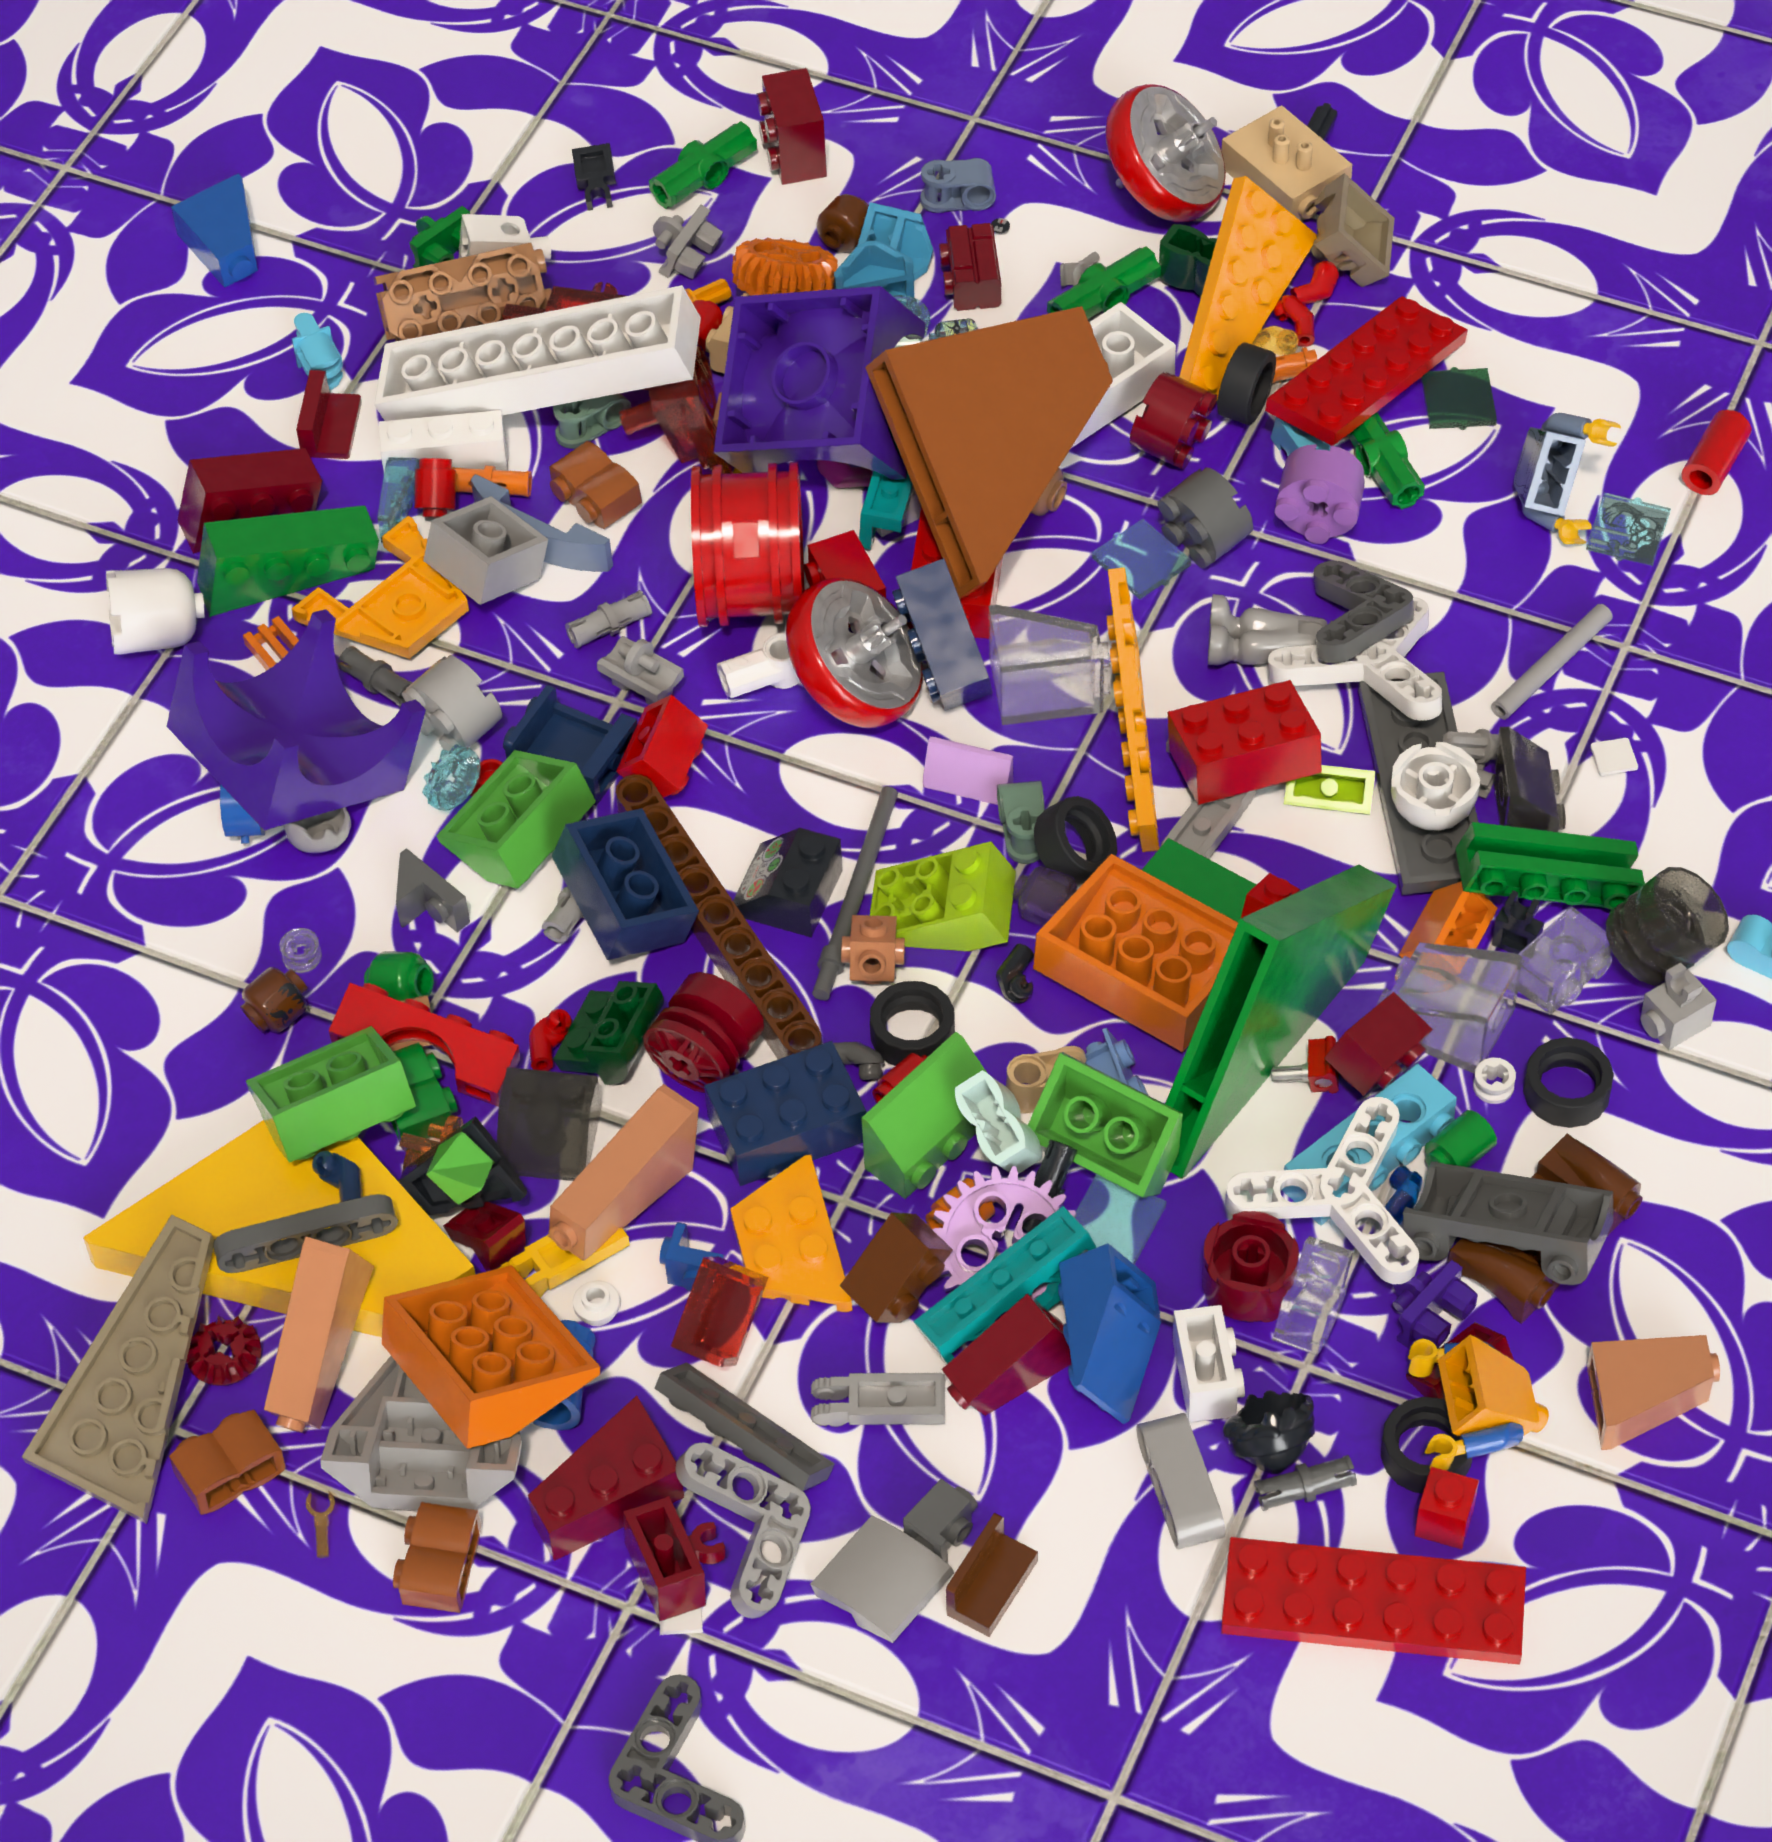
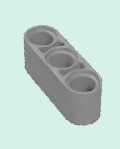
M1179 1413L1137 1424V1438L1142 1457L1176 1549L1225 1537V1524L1221 1508L1186 1414Z

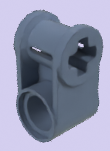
M984 159L933 160L922 167L921 178L925 183V189L921 192L920 202L922 207L930 212L979 211L987 209L995 202L996 192L992 168L989 162ZM936 171L939 172V179L935 177ZM938 193L941 194V201H937Z

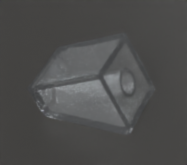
M989 605V661L1002 725L1103 713L1104 695L1111 694L1109 673L1104 668L1111 667L1109 643L1101 642L1097 625L1002 605Z
M1419 942L1411 958L1407 956L1402 958L1395 974L1396 983L1392 990L1384 989L1377 1005L1392 992H1395L1433 1029L1422 1042V1045L1427 1049L1425 1053L1475 1074L1477 1065L1488 1058L1515 1010L1523 956L1509 952Z

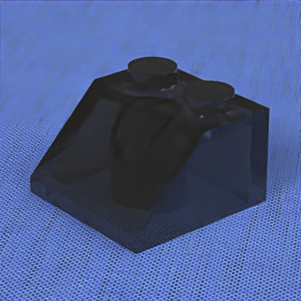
M1500 727L1493 782L1499 825L1553 832L1564 830L1566 824L1565 807L1563 803L1557 804L1555 796L1560 793L1558 769H1551L1549 752L1512 728Z
M507 1067L499 1102L497 1144L508 1158L518 1176L574 1181L591 1161L602 1108L598 1077Z

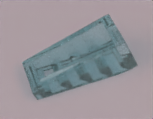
M388 457V460H386L377 518L381 543H383L382 536L406 518L414 505L415 469H419V459Z

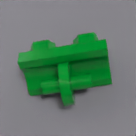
M461 206L447 217H441L437 221H434L429 216H422L416 221L418 234L412 237V241L409 242L415 257L413 268L454 259V253L459 250L462 215L470 214L469 210Z

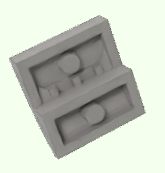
M871 1515L810 1585L816 1597L851 1613L857 1626L893 1643L954 1574V1571L948 1563L920 1542L887 1522Z

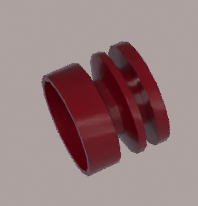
M696 972L686 977L668 1002L669 1007L661 1011L643 1036L644 1047L650 1058L665 1074L687 1088L705 1093L704 1085L732 1075L740 1064L739 1058L745 1057L763 1032L764 1019L753 1001L732 983L713 974Z

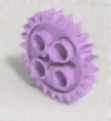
M993 1166L991 1179L987 1181L984 1180L978 1171H975L973 1173L974 1186L971 1188L959 1180L956 1187L960 1197L957 1199L952 1195L945 1194L943 1201L950 1209L949 1212L935 1211L933 1216L934 1219L943 1225V1228H934L932 1230L953 1249L944 1262L945 1268L941 1274H949L950 1276L944 1285V1291L947 1292L957 1288L994 1259L998 1242L992 1238H1002L1016 1205H1022L1023 1212L1014 1230L1012 1244L1025 1236L1022 1229L1025 1222L1032 1219L1043 1222L1063 1205L1066 1195L1061 1194L1051 1198L1048 1194L1052 1181L1049 1180L1038 1188L1034 1185V1171H1031L1024 1181L1018 1180L1016 1166H1012L1008 1178H1001L997 1166ZM990 1201L997 1202L1004 1209V1218L998 1223H987L979 1215L978 1209L982 1204ZM1068 1210L1075 1218V1210ZM972 1244L979 1245L986 1251L988 1259L981 1266H969L961 1257L963 1248ZM1042 1283L1035 1288L1031 1297L1037 1298L1046 1290L1048 1283Z

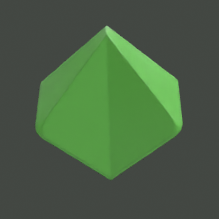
M459 1132L438 1146L426 1175L459 1205L482 1190L494 1161L465 1133Z

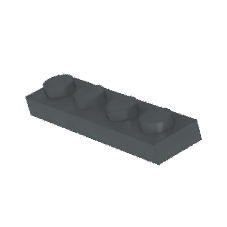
M683 1363L660 1373L654 1389L669 1398L671 1405L679 1410L689 1412L704 1422L706 1428L711 1433L727 1438L740 1447L746 1457L755 1462L763 1463L779 1474L780 1479L796 1486L802 1491L828 1480L834 1467L832 1461L689 1363Z

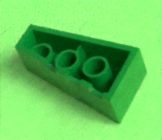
M365 505L206 522L203 526L197 583L203 595L209 617L374 570L379 539Z

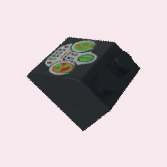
M797 828L760 843L733 900L744 918L812 938L843 871L841 839Z

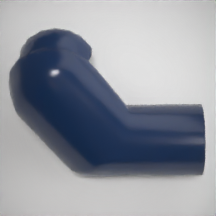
M321 1151L314 1157L312 1161L313 1171L323 1181L339 1189L340 1203L363 1197L361 1171L355 1163L329 1151Z

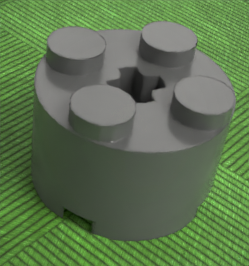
M1207 467L1202 471L1199 469L1157 501L1166 522L1161 528L1166 539L1174 546L1182 543L1189 549L1193 561L1203 569L1214 563L1253 531V521L1246 504L1239 509L1232 497L1238 492L1230 482L1217 471Z

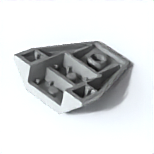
M390 1356L330 1428L320 1461L321 1468L372 1508L418 1510L420 1503L425 1502L475 1509L515 1479L522 1449V1439L520 1432H517L512 1437L467 1449L393 1357Z

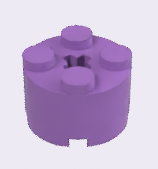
M1317 444L1306 445L1293 451L1286 459L1277 495L1275 514L1289 528L1304 535L1309 542L1323 544L1329 538L1348 532L1356 524L1365 486L1364 468L1353 454L1340 447L1330 446V451L1316 450Z

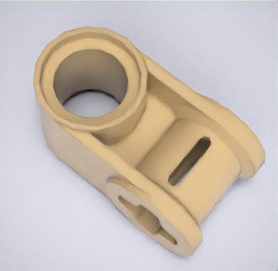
M1065 1046L1052 1051L1022 1054L1014 1057L1007 1066L1006 1087L1015 1096L1019 1104L1020 1113L1034 1112L1060 1052H1064L1086 1063L1084 1050L1077 1046Z

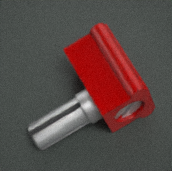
M1326 1036L1324 1039H1309L1308 1064L1273 1067L1271 1070L1272 1081L1274 1083L1309 1082L1311 1092L1329 1091L1332 1094L1339 1091V1072L1324 1058L1337 1043L1336 1038Z

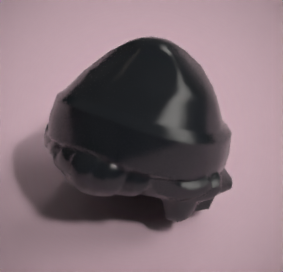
M1271 1390L1266 1391L1263 1398H1257L1253 1394L1248 1395L1244 1408L1229 1418L1223 1427L1224 1436L1228 1438L1232 1453L1268 1473L1279 1474L1284 1472L1298 1461L1304 1453L1310 1438L1315 1434L1313 1399L1310 1395L1302 1393L1289 1394L1283 1392L1279 1395Z

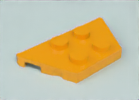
M811 1154L805 1155L730 1208L731 1220L752 1296L769 1299L785 1298L791 1303L807 1306L810 1305L811 1300L837 1305V1311L850 1312L852 1311V1300L840 1287V1284L845 1279L812 1156Z

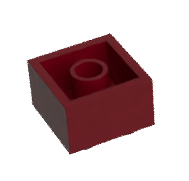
M807 68L763 75V92L757 93L756 96L760 116H764L765 121L759 122V132L762 144H769L770 146L767 148L770 170H777L782 185L827 177L824 119Z

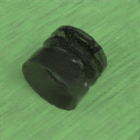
M1667 867L1641 886L1637 892L1612 909L1606 920V936L1615 957L1624 969L1634 977L1652 986H1659L1666 982V970L1680 962L1686 967V970L1690 969L1696 962L1723 944L1729 932L1728 915L1720 897L1703 878L1683 867Z

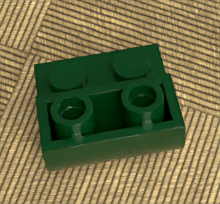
M619 981L613 992L590 990L553 1058L560 1071L597 1073L605 1085H614L624 1081L644 1044L643 1036L663 1008L664 997L656 983Z

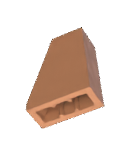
M1707 1335L1591 1342L1587 1372L1601 1450H1611L1709 1401L1713 1382H1719L1720 1363L1717 1353H1710Z

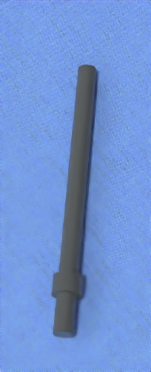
M886 786L881 790L829 944L822 948L817 963L820 971L812 991V995L819 1000L829 999L836 976L843 972L845 963H841L842 936L851 935L852 915L858 914L898 796V791L893 787Z

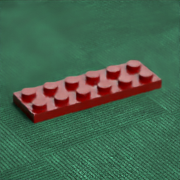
M1401 296L1267 398L1265 411L1334 446L1466 342L1468 329L1454 323L1448 317L1441 316L1421 306L1412 299Z
M1230 1537L1221 1634L1520 1665L1523 1643L1526 1567Z

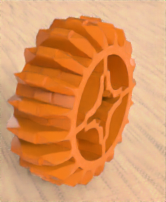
M767 237L764 240L755 238L751 241H745L736 247L732 261V282L737 285V288L741 291H746L750 296L834 289V272L838 269V259L829 251L823 250L820 246H812L808 242L801 243L796 240L791 241L782 238L771 239Z

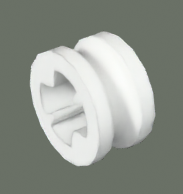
M1492 1057L1481 1061L1475 1069L1473 1090L1476 1096L1490 1104L1503 1103L1511 1098L1516 1080L1514 1067L1508 1061L1501 1058ZM1497 1077L1503 1079L1502 1083L1496 1081L1492 1085L1486 1082L1487 1079L1494 1080Z

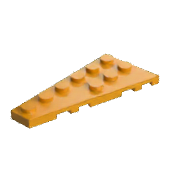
M1247 176L1233 178L1179 376L1216 394L1217 400L1225 370L1233 353L1243 342L1253 343L1313 246L1314 240L1317 239L1315 232Z
M1125 567L1108 569L1113 615L1106 616L1109 640H1116V642L1111 643L1110 658L1113 674L1120 673V675H1115L1113 688L1116 707L1124 706V708H1118L1121 734L1127 733L1128 741L1121 742L1124 768L1131 767L1132 775L1125 776L1128 802L1135 801L1136 809L1128 810L1131 836H1140L1142 852L1157 851L1160 847L1140 654Z

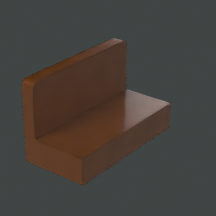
M996 1513L992 1515L946 1587L947 1616L989 1638L1038 1562V1551L1004 1534V1517Z

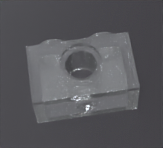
M1571 907L1513 958L1509 985L1549 1015H1552L1563 1004L1567 1006L1572 1004L1580 995L1583 986L1593 977L1599 979L1606 973L1613 960L1610 956L1613 936L1578 910Z

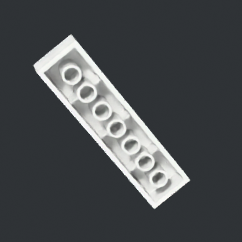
M683 285L386 343L374 406L384 421L501 410L502 415L693 380L701 317Z

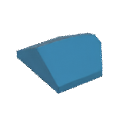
M870 202L858 245L867 241H881L912 259L914 281L927 273L933 255V247L921 214Z
M867 241L858 245L834 272V289L881 286L902 304L914 302L912 259L881 241Z

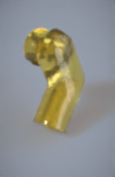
M1270 326L1260 330L1252 345L1283 356L1296 351L1299 339L1293 330Z

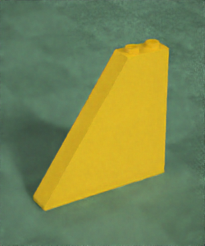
M263 1120L88 1233L83 1239L90 1260L96 1268L133 1277L171 1215L211 1233L216 1240L218 1236L230 1230L340 1203L339 1189L323 1181L313 1171L312 1161L317 1154L308 1159L295 1160L289 1163L276 1146ZM358 1136L347 1141H337L318 1151V1153L321 1151L336 1153L355 1163L361 1171L363 1197L375 1194L390 1197L394 1203L398 1219L396 1228L384 1236L342 1246L351 1249L374 1266L353 1331L382 1338L384 1297L475 1275L473 1264ZM213 1248L203 1294L286 1314L299 1258L244 1272L226 1273L219 1269Z

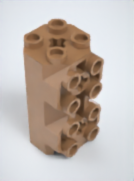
M526 243L373 277L375 285L383 284L384 291L376 293L387 340L395 339V341H401L556 310L551 288L544 289L541 273L547 272L542 249L534 250L532 243Z

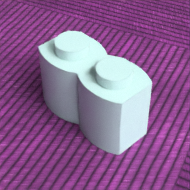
M982 1070L955 1087V1098L958 1108L963 1116L976 1126L979 1146L988 1159L1007 1172H1010L1012 1166H1016L1018 1174L1042 1159L1039 1139L1035 1132L1026 1123L1021 1121L1019 1104L1013 1093L1005 1085Z

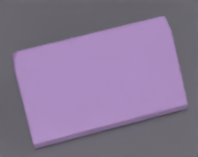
M930 736L923 773V787L998 805L997 784L1013 783V756Z

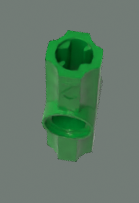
M740 121L704 144L699 140L689 142L680 152L676 163L649 180V189L657 203L667 209L702 186L708 190L717 188L725 180L730 167L757 150V139L753 136L750 127Z
M1147 246L1139 247L1107 267L1102 263L1091 265L1081 275L1077 285L1047 302L1048 314L1082 306L1087 319L1101 311L1106 312L1120 302L1125 305L1131 293L1161 276V266L1155 257V253Z
M1377 412L1347 435L1355 447L1356 458L1363 465L1364 475L1366 477L1374 476L1392 505L1405 509L1413 506L1424 495L1425 485L1408 460L1407 447L1403 437L1397 430L1389 431Z

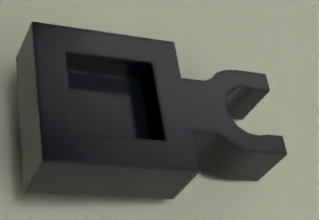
M610 143L572 149L578 189H585L587 210H593L592 200L597 196L606 198L607 208L613 207L608 185L616 184Z
M1513 890L1505 903V907H1502L1496 917L1492 945L1533 962L1541 947L1544 922L1534 919L1539 909L1540 901L1534 899L1530 907H1525L1517 899L1519 892Z

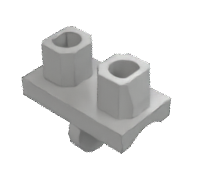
M700 204L684 227L682 226L684 220L679 215H674L673 218L662 216L657 219L653 225V232L657 238L655 244L660 249H665L666 246L669 247L666 252L667 259L659 269L660 274L669 278L673 271L676 270L691 279L696 276L706 257L692 249L691 246L694 244L708 254H711L723 234V231L706 221L711 211L710 209Z
M622 636L617 641L613 650L597 662V670L612 678L614 686L623 691L634 690L643 695L646 703L649 705L671 694L673 695V688L684 677L683 668L653 652V644L644 639L633 642Z

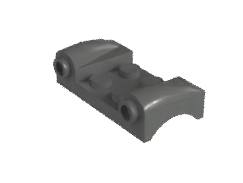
M1431 1161L1418 1203L1414 1208L1406 1207L1403 1211V1230L1415 1243L1419 1250V1259L1443 1260L1448 1256L1455 1239L1460 1237L1472 1242H1489L1513 1246L1519 1250L1541 1251V1268L1549 1279L1559 1284L1576 1285L1582 1283L1588 1277L1613 1224V1191Z

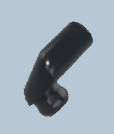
M1023 944L1015 945L996 972V979L1003 996L1013 1003L1025 1002L1033 992L1032 981L1027 982L1023 972L1034 958V954L1029 947Z

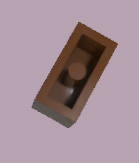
M891 1212L840 1284V1287L875 1322L901 1323L915 1312L919 1304L918 1298L928 1284L934 1282L942 1274L945 1268L944 1262L953 1249L917 1214Z

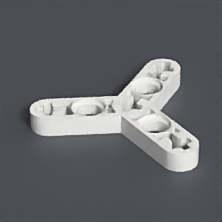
M1413 597L1414 617L1409 623L1345 662L1332 665L1325 664L1328 662L1322 661L1317 655V645L1278 648L1272 651L1268 657L1269 679L1273 683L1291 680L1294 686L1364 681L1407 717L1419 721L1434 719L1442 712V689L1436 682L1404 658L1429 626L1428 603L1421 598ZM1402 679V680H1404V681H1391V680Z
M1371 1097L1359 1106L1327 1168L1243 1172L1233 1176L1227 1183L1225 1205L1231 1215L1243 1211H1256L1272 1215L1278 1219L1330 1217L1375 1273L1385 1282L1391 1284L1406 1283L1415 1276L1419 1262L1418 1248L1368 1188L1398 1129L1399 1110L1387 1098ZM1377 1115L1383 1116L1385 1121L1379 1123L1374 1137L1368 1134L1370 1121L1374 1120ZM1353 1148H1362L1371 1154L1372 1159L1365 1164H1356L1348 1159L1346 1153ZM1344 1175L1350 1178L1348 1192H1344L1341 1197L1334 1196L1333 1191H1337L1340 1188ZM1287 1186H1298L1305 1191L1306 1198L1300 1202H1289L1282 1197L1280 1192ZM1267 1188H1273L1272 1202H1267ZM1248 1190L1250 1196L1253 1197V1201L1244 1202L1240 1192ZM1370 1217L1377 1220L1382 1229L1374 1234H1365L1357 1229L1355 1223L1361 1218ZM1389 1239L1387 1248L1384 1243ZM1389 1253L1396 1259L1404 1256L1406 1258L1405 1265L1402 1266L1397 1261L1391 1264L1388 1263Z

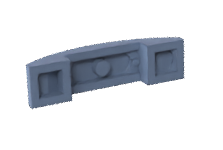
M477 474L471 478L474 503L492 496L548 538L544 562L567 569L591 572H608L613 567L609 538L578 523H575L565 533L511 507L508 489Z

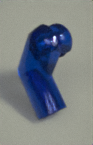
M1400 1166L1392 1173L1389 1181L1396 1192L1384 1206L1399 1225L1403 1222L1404 1209L1406 1207L1414 1208L1423 1184L1420 1174L1417 1171L1411 1172L1406 1166Z

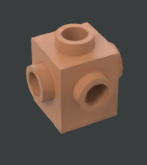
M852 915L851 936H842L841 963H850V980L862 981L867 984H879L884 981L894 982L895 965H904L905 938H896L897 916Z

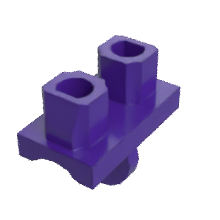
M1450 1260L1433 1280L1428 1273L1422 1271L1417 1277H1413L1406 1283L1393 1284L1394 1290L1398 1295V1298L1393 1302V1307L1402 1313L1399 1321L1403 1330L1397 1335L1398 1342L1409 1348L1415 1340L1424 1338L1433 1342L1438 1349L1446 1341L1451 1330V1324L1439 1316L1442 1310L1446 1309L1460 1320H1463L1475 1309L1478 1294L1461 1280L1462 1266Z

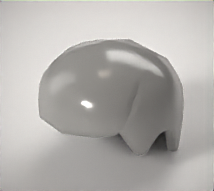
M346 807L283 826L289 842L298 850L307 853H322L338 848L346 840L351 828V819Z

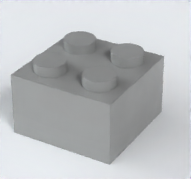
M490 496L431 520L423 561L481 605L539 580L548 538Z

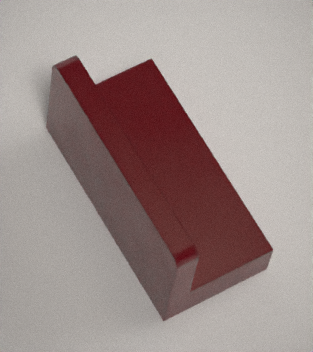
M309 371L296 428L300 449L306 448L310 458L348 459L351 455L362 400L359 394L330 393L326 371Z

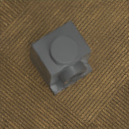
M940 1479L903 1518L904 1533L920 1542L948 1563L947 1550L952 1545L955 1547L959 1546L968 1537L973 1526L972 1512L978 1507L975 1498L964 1488L958 1486L954 1488L943 1479Z

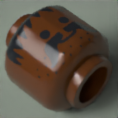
M269 967L243 989L242 999L245 1003L240 1008L262 1033L268 1029L271 1032L280 1033L306 1011L308 1005L303 993L308 987L292 969H289L284 974L278 968Z

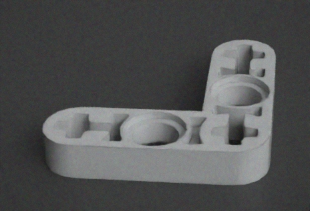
M704 1442L695 1443L677 1460L675 1469L677 1478L688 1490L755 1523L734 1579L730 1597L732 1605L742 1616L751 1619L760 1618L775 1607L780 1599L810 1516L811 1507L809 1499L796 1486L711 1444ZM698 1458L704 1461L703 1469L706 1473L703 1476L696 1473L697 1465L694 1462ZM722 1470H726L727 1474L722 1478L718 1486L716 1483L722 1477L718 1474ZM734 1478H745L751 1483L754 1490L752 1500L741 1499L735 1494L732 1486ZM768 1491L770 1494L765 1499L768 1504L762 1508L759 1504L763 1501ZM783 1501L790 1504L789 1512L792 1516L788 1519L782 1516L783 1508L780 1504ZM762 1540H770L778 1545L782 1555L779 1563H771L764 1559L760 1551ZM760 1575L767 1576L761 1582L758 1590V1595L762 1599L755 1603L751 1600L752 1592L749 1588L757 1582Z

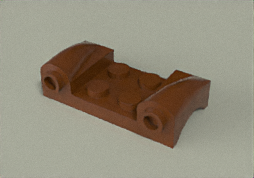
M1568 1133L1538 1162L1537 1172L1531 1177L1613 1191V1224L1608 1235L1624 1219L1627 1220L1632 1217L1643 1200V1197L1640 1195L1641 1183ZM1461 1238L1450 1249L1448 1263L1450 1260H1453L1462 1266V1276L1473 1279L1489 1289L1520 1324L1537 1308H1542L1560 1285L1543 1273L1541 1268V1251L1519 1250L1513 1246L1489 1242H1472L1466 1238Z

